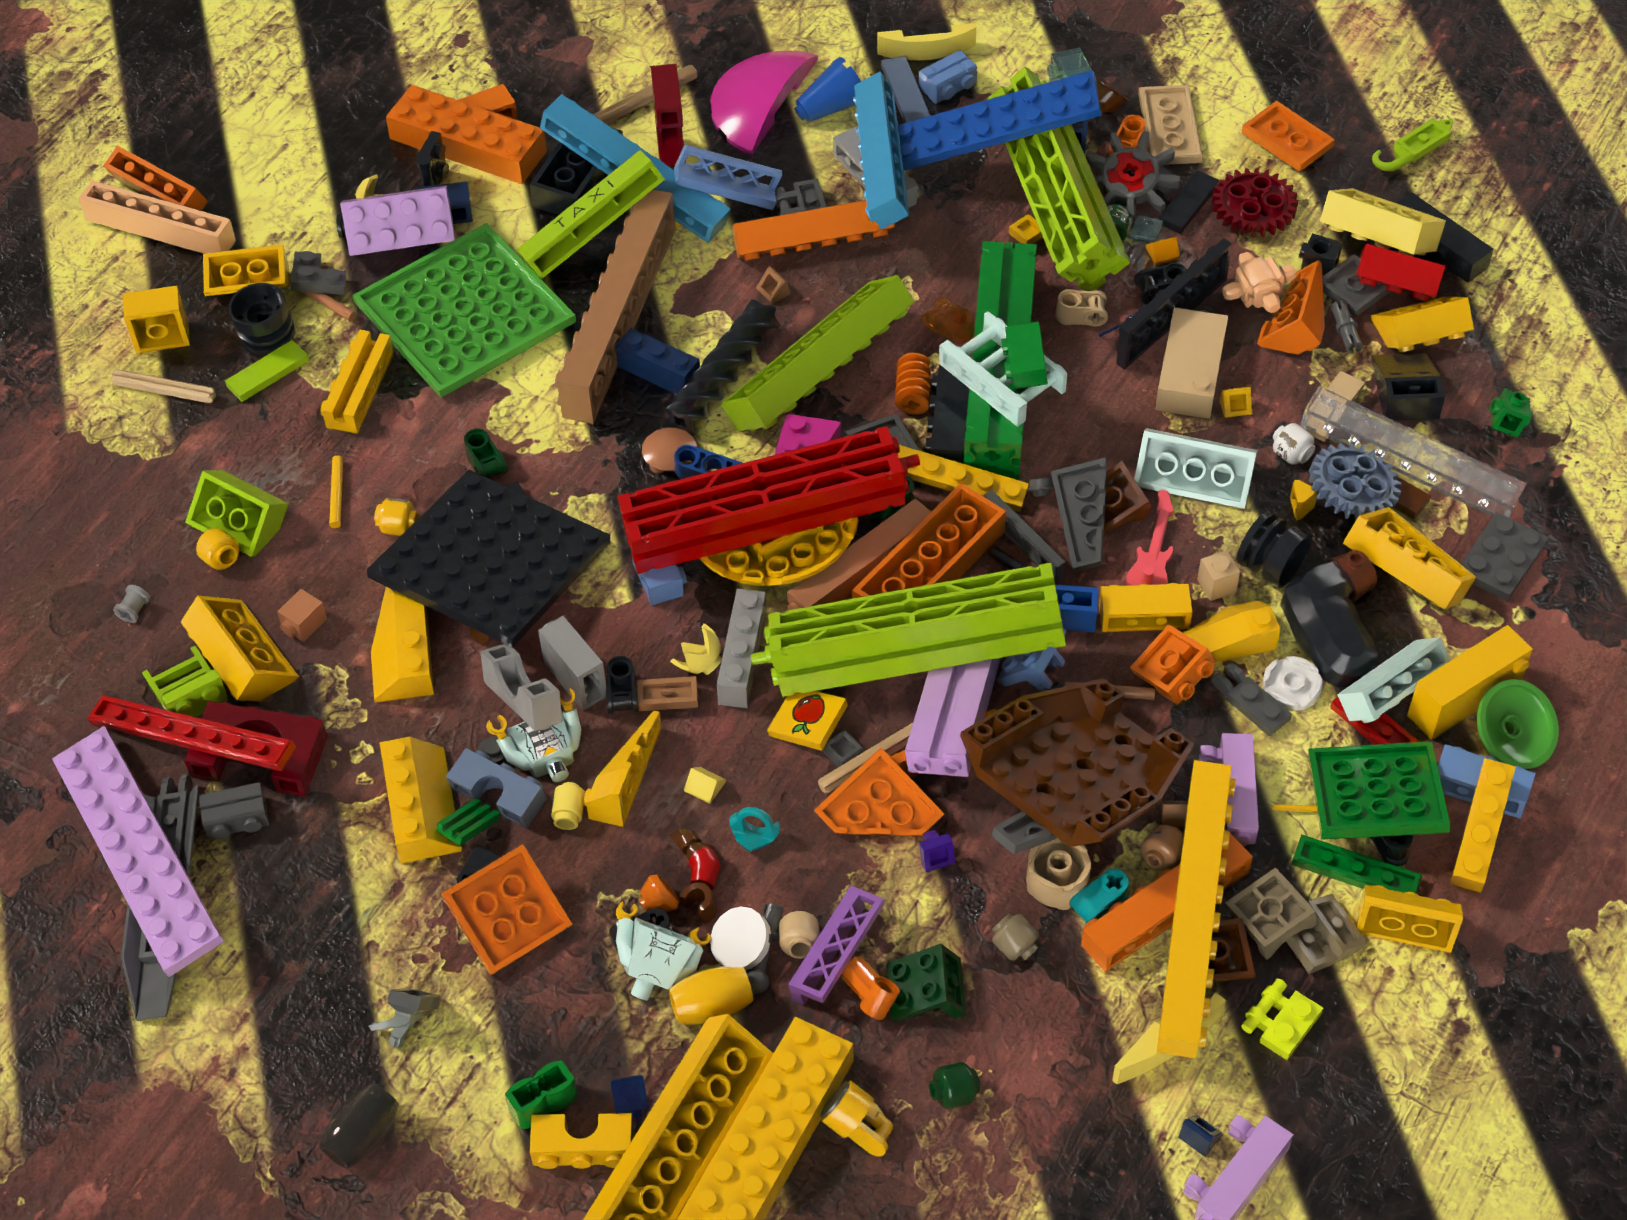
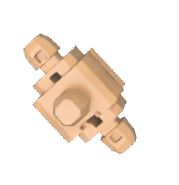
M1245 252L1239 255V267L1235 272V282L1228 283L1222 287V294L1226 300L1238 299L1240 296L1247 308L1254 305L1257 308L1264 307L1266 311L1274 313L1280 309L1279 299L1283 295L1284 283L1292 281L1296 277V270L1293 265L1278 267L1271 256L1265 260L1262 257L1255 258L1251 253Z

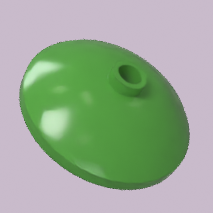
M1505 680L1489 688L1480 701L1477 712L1478 732L1485 748L1495 760L1528 770L1542 765L1551 757L1558 742V720L1551 702L1539 688L1523 680Z

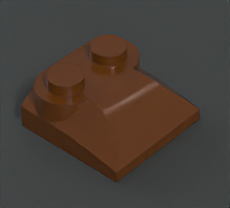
M1123 461L1107 470L1104 535L1128 521L1137 522L1147 517L1152 507Z
M1243 919L1220 920L1218 932L1212 931L1211 940L1217 941L1215 960H1209L1208 969H1214L1213 982L1255 978Z

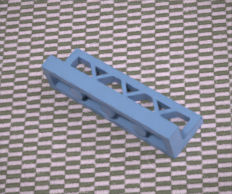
M685 144L675 164L674 176L676 185L773 210L777 203L775 189L782 177V170ZM688 154L699 157L701 160L693 165L685 163ZM719 162L724 164L725 168L714 171L710 169L709 165ZM745 169L748 170L749 174L744 177H737L733 172ZM764 175L773 177L769 185L759 183L757 178Z

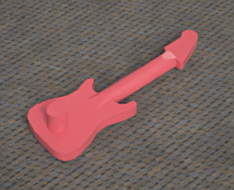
M1165 490L1158 492L1157 500L1159 502L1156 512L1158 516L1149 552H1144L1141 547L1137 548V562L1127 574V586L1168 584L1165 567L1172 558L1173 547L1170 546L1165 552H1161V547L1169 516H1173V507L1169 493Z

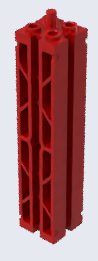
M888 426L877 428L873 432L865 431L637 490L634 494L618 495L624 530L637 575L649 572L653 568L657 570L886 510L890 506L905 505V493L909 492L906 475H908L907 468L920 465L919 456L915 454L899 458L897 453H900V447L897 437H891Z

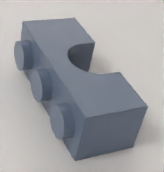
M465 748L446 776L452 790L471 800L475 798L480 799L489 789H503V793L496 803L501 815L528 829L547 800L542 789L543 785L530 776H527L525 779L517 775V771L505 763H502L500 766L492 762V758L480 750H477L475 753Z

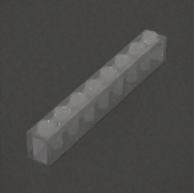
M1321 386L1318 387L1306 406L1300 426L1338 444L1342 442L1346 448L1349 447L1350 443H1353L1355 449L1358 450L1363 445L1367 453L1375 450V457L1384 456L1383 463L1385 465L1392 464L1393 470L1492 517L1498 512L1510 518L1527 484L1514 476L1491 467L1489 464L1478 461L1461 451L1444 445L1410 427L1397 423L1384 415L1378 414Z

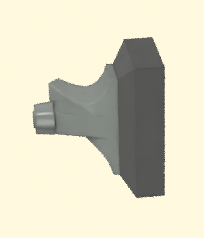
M413 988L390 990L387 1003L396 1010L394 1018L379 1023H372V1025H369L371 1031L393 1028L389 1045L402 1048L405 1041L404 1038L414 1023L427 1012L438 1008L440 995Z

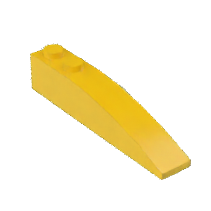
M388 587L385 588L371 649L375 703L434 695L427 606Z

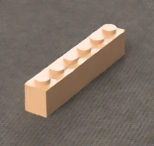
M91 181L79 197L87 221L204 254L230 251L236 242L232 224L228 218L96 181Z

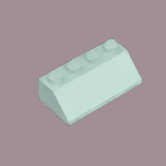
M1147 428L1143 433L1134 479L1140 488L1155 491L1165 490L1169 494L1245 509L1258 450Z

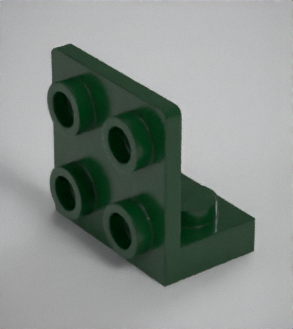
M943 944L932 946L887 963L888 979L893 981L900 989L899 995L890 1008L891 1019L895 1022L938 1007L954 1019L966 1015L961 958Z

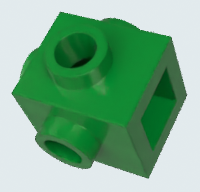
M1505 388L1499 398L1495 397L1489 408V412L1492 413L1491 428L1518 438L1523 428L1530 423L1533 411L1530 410V398L1521 392H1512Z

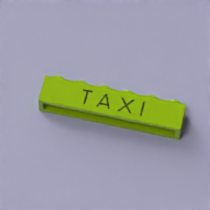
M639 150L517 250L542 280L665 179L653 162Z

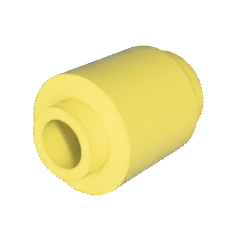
M565 782L555 788L551 817L554 820V826L559 829H576L578 823L582 820L585 791L578 784Z

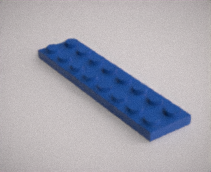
M1093 70L898 125L903 170L1102 116Z

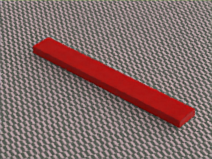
M105 695L101 696L87 718L92 725L105 726L108 729L277 771L283 770L296 748L292 740Z

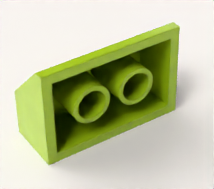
M206 470L201 473L185 523L202 532L212 528L222 529L235 538L241 552L250 557H255L280 530L289 503L224 470Z

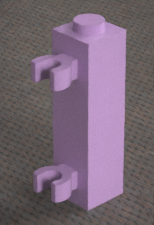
M1222 733L1219 748L1211 745L1200 746L1201 754H1199V761L1231 765L1230 778H1235L1236 784L1234 796H1228L1227 804L1233 805L1231 823H1225L1224 830L1230 831L1242 846L1255 844L1259 825L1253 734Z
M1237 1114L1230 1123L1231 1128L1228 1134L1234 1139L1244 1142L1239 1151L1211 1187L1193 1173L1184 1184L1186 1187L1183 1193L1189 1198L1199 1201L1194 1218L1196 1220H1237L1290 1149L1294 1134L1266 1115L1257 1127L1254 1128L1244 1117Z

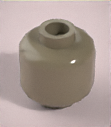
M1009 913L992 929L995 933L992 938L993 944L1010 961L1017 960L1019 957L1027 960L1039 948L1035 944L1039 938V931L1022 914L1013 916Z

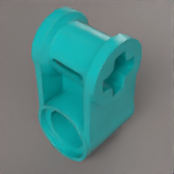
M1110 869L1076 893L1070 900L1069 905L1086 923L1093 918L1099 919L1107 914L1108 910L1119 901L1123 903L1128 899V876L1122 870Z

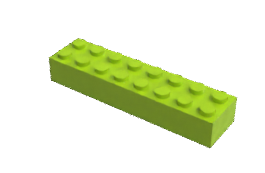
M895 275L868 282L722 402L721 406L738 431L750 430L752 432L758 428L768 429L775 425L780 414L794 409L797 406L796 401L798 399L804 398L816 390L815 385L831 378L835 374V368L847 364L854 358L852 356L854 352L868 347L872 343L870 340L872 337L884 333L890 328V322L905 316L908 313L907 308L915 301L900 277Z

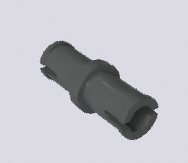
M1339 300L1340 310L1336 301L1330 307L1337 323L1336 331L1341 335L1347 353H1354L1353 344L1356 352L1363 348V343L1357 332L1358 324L1352 318L1347 302Z

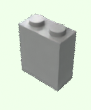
M564 616L546 623L543 628L538 630L544 665L570 696L569 688L574 690V701L582 711L607 697L603 662Z

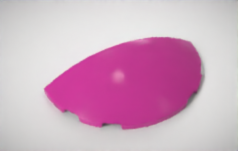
M801 51L767 52L752 56L730 68L718 80L711 95V116L716 129L722 130L731 145L752 155L775 123V113L791 90L799 88L817 62L818 55Z

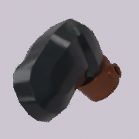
M1353 550L1334 557L1325 563L1304 571L1285 587L1280 602L1296 642L1318 668L1321 678L1336 687H1349L1375 669L1379 662L1375 642L1360 622L1357 609L1353 602L1377 584L1374 566L1369 558L1359 550Z

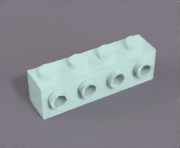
M1441 637L1415 640L1337 695L1349 721L1362 720L1363 723H1369L1378 719L1389 708L1398 705L1403 698L1414 693L1417 681L1451 660Z

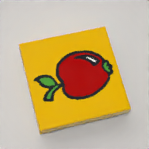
M818 691L796 692L794 695L787 696L767 729L768 735L772 738L822 751L848 706L847 700Z

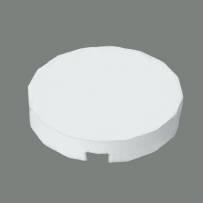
M1287 656L1286 659H1276L1270 663L1265 670L1262 686L1263 690L1287 710L1297 711L1309 708L1317 702L1321 695L1323 679L1319 674L1318 668L1313 663L1304 658Z
M741 906L730 909L721 915L713 926L710 940L711 951L716 961L723 966L744 967L745 970L752 969L760 963L770 946L768 940L771 930L766 918L752 908Z

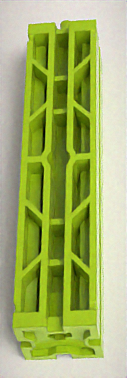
M1024 66L1010 78L1012 84L1010 87L1001 86L987 100L1048 82L1045 80L1040 82L1038 75ZM1072 124L1005 142L1051 258L1056 263L1057 273L1070 282L1075 280L1077 286L1084 291H1093L1106 283L1104 276L1108 273L1116 275L1131 263L1128 255L1124 252V245Z
M1045 563L1040 564L1038 567H1023L787 610L786 613L768 614L769 626L764 627L767 643L765 651L752 653L751 662L752 665L773 664L774 668H771L772 681L774 686L779 685L781 695L784 697L794 695L796 692L807 693L1047 650L1048 647H1064L1066 642L1052 564Z

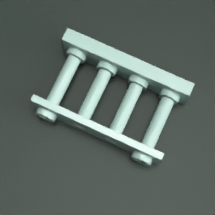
M987 311L984 313L983 332L962 347H956L949 340L940 345L939 364L1018 427L1026 421L1027 403L1045 389L1052 386L1061 394L1066 392L1067 372L1062 366L1055 364L1044 355L1048 384L1029 387L1021 394H1016L1010 390L1008 386L1013 381L1012 379H1006V374L999 379L988 372L1009 355H1003L1001 339L1006 338L1005 327L1007 325L1002 319L996 318ZM991 339L1001 346L999 350L980 363L975 362L968 356Z

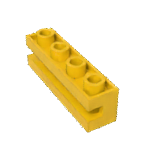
M359 329L355 340H351L346 360H342L339 375L336 380L332 381L330 394L321 405V416L324 417L326 428L358 434L394 355L390 335L380 333L377 341H373L370 331Z

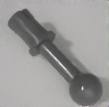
M773 903L764 904L762 916L766 918L771 930L768 940L770 943L769 950L762 961L747 973L753 994H761L769 986V977L765 971L772 941L779 940L778 927L784 909L780 905Z

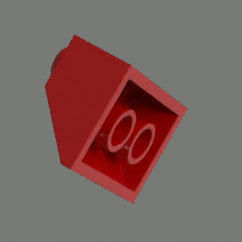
M1366 244L1362 249L1355 277L1361 278L1359 282L1370 287H1375L1376 283L1387 285L1386 291L1401 295L1402 291L1413 293L1412 298L1428 302L1429 298L1434 299L1437 295L1445 265Z

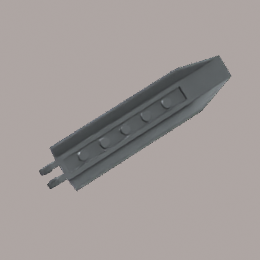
M184 774L180 776L178 792H175L173 778L166 777L162 779L160 795L158 797L145 794L144 796L190 878L199 786L197 785L193 788L191 776ZM127 904L121 961L136 1021L167 1017L177 973L168 977L163 971L130 906Z

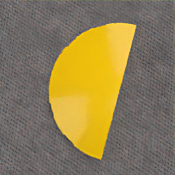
M858 517L699 559L720 576L742 584L754 586L790 584L816 575L833 564L845 552L854 538L859 520Z

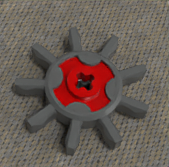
M1144 131L1140 136L1136 148H1123L1120 138L1116 132L1110 133V143L1114 153L1108 158H1104L1091 151L1086 153L1088 164L1102 170V175L1094 178L1099 189L1103 188L1106 193L1103 197L1106 206L1112 205L1115 202L1127 205V210L1132 215V224H1134L1136 218L1135 205L1146 201L1159 213H1163L1165 202L1155 193L1158 186L1180 187V176L1159 173L1160 167L1174 160L1175 151L1173 148H1169L1153 157L1146 151L1149 146V132Z

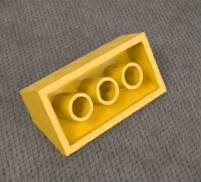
M197 595L181 620L189 637L195 641L202 651V655L217 670L221 679L229 688L231 695L239 701H261L295 682L299 677L242 600Z
M413 737L379 742L395 843L401 864L461 852L462 846L436 831L438 822L455 812L452 790L446 779L448 767L444 747Z

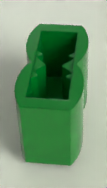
M562 1060L545 1065L534 1077L516 1082L505 1093L509 1112L520 1129L531 1128L532 1115H548L549 1112L560 1111L573 1103L578 1096L574 1077Z

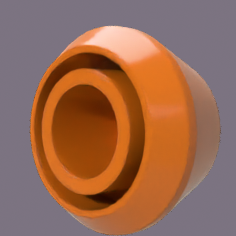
M659 874L650 875L640 890L642 898L639 899L642 907L646 911L657 908L664 910L666 913L676 910L679 905V898L670 885Z

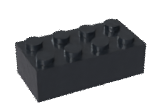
M616 129L621 135H623L622 130ZM559 142L530 183L532 205L535 208L560 215L608 175Z

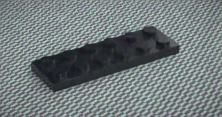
M1223 238L1218 244L1212 245L1199 260H1194L1182 275H1177L1167 288L1161 289L1152 301L1147 305H1142L1137 314L1121 324L1119 328V344L1117 346L1116 364L1125 370L1170 330L1174 307L1193 310L1227 281L1232 249L1231 242Z

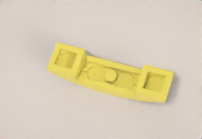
M976 23L951 25V32L906 37H903L902 30L877 32V53L888 58L906 56L907 60L917 61L945 58L959 50L964 52L976 45L977 26Z

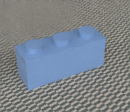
M1445 744L1438 763L1443 793L1472 803L1484 758L1496 760L1492 757L1468 752L1461 747ZM1516 766L1504 814L1521 819L1536 773Z

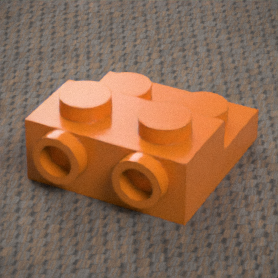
M1168 624L1130 666V669L1135 675L1154 686L1159 694L1179 705L1182 700H1188L1193 696L1195 686L1202 678H1208L1212 675L1215 668L1214 664L1217 660L1208 648Z

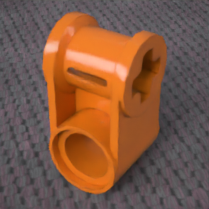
M1128 115L1123 119L1117 132L1123 148L1137 147L1139 138L1145 131V120L1139 115ZM1110 145V149H1109V156H1110L1112 153H1114V151H1113L1112 148H1111V145Z

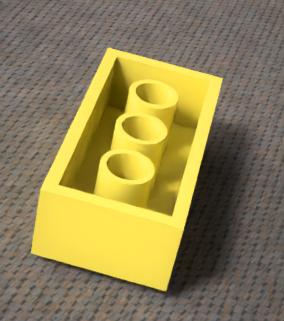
M1351 188L1328 191L1320 222L1329 224L1328 228L1337 232H1344L1346 230L1352 233L1351 237L1359 240H1367L1368 238L1374 240L1375 245L1385 249L1394 247L1399 249L1398 253L1414 257V254L1424 256L1428 252L1437 251L1446 220Z

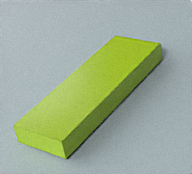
M291 340L225 380L226 387L243 402L309 362L308 354Z

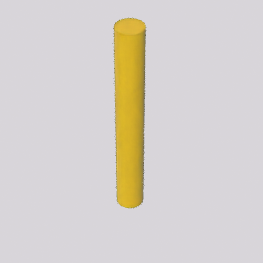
M334 456L332 458L329 526L335 529L341 526L343 457Z

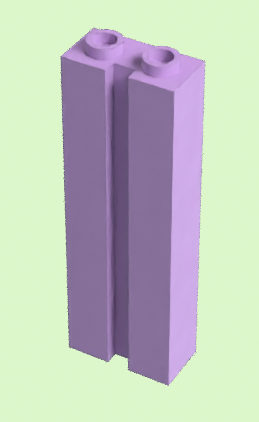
M1001 658L928 671L905 748L908 772L969 777L972 764L960 734L961 731L984 719Z

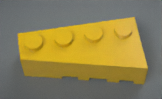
M1390 507L1358 516L1343 542L1344 545L1352 550L1363 552L1372 563L1443 609L1460 604L1476 579L1474 574Z

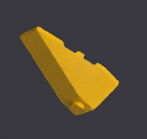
M1256 600L1229 606L1182 633L1208 648L1217 660L1216 663L1277 650L1281 629L1271 606Z
M653 711L596 777L592 789L588 788L586 790L583 804L587 806L589 819L624 827L661 731L660 712Z

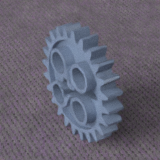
M1342 442L1339 443L1337 448L1331 444L1327 450L1321 449L1319 455L1316 454L1309 469L1311 475L1308 479L1309 482L1313 483L1311 490L1319 491L1316 498L1327 500L1324 505L1325 507L1333 505L1335 507V514L1344 511L1345 518L1348 519L1350 514H1354L1356 520L1358 516L1387 507L1394 509L1402 492L1399 490L1402 483L1396 480L1399 475L1398 473L1390 472L1393 465H1385L1383 463L1384 456L1376 458L1375 450L1367 453L1363 445L1358 450L1355 449L1353 443H1350L1349 447L1346 448Z

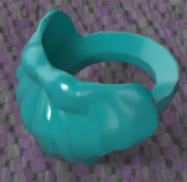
M756 807L743 808L731 815L729 819L730 828L736 842L748 852L766 847L777 838L780 831L779 821L773 824L769 814ZM748 816L757 817L763 821L765 827L757 828L746 822L744 818Z

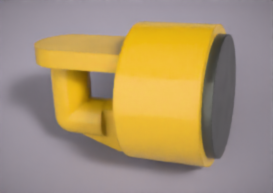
M846 1081L834 1092L820 1114L821 1121L842 1138L849 1137L871 1155L883 1156L888 1149L886 1141L893 1130V1123L886 1118L878 1105L873 1102L874 1098L854 1082ZM865 1119L868 1123L875 1127V1131H873L866 1124H864L862 1120Z

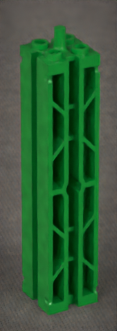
M983 241L974 337L983 332L984 313L987 311L996 318L1002 319L1007 326L1031 323L1037 244H1014L1007 242L1004 246V242ZM991 339L973 352L972 359L980 363L999 350L1001 346ZM1009 356L988 372L995 378L1000 379L1006 374L1004 362H1010ZM1013 383L1008 386L1016 394H1021L1026 390V388L1014 389ZM969 388L964 464L1019 480L1023 423L1017 427Z

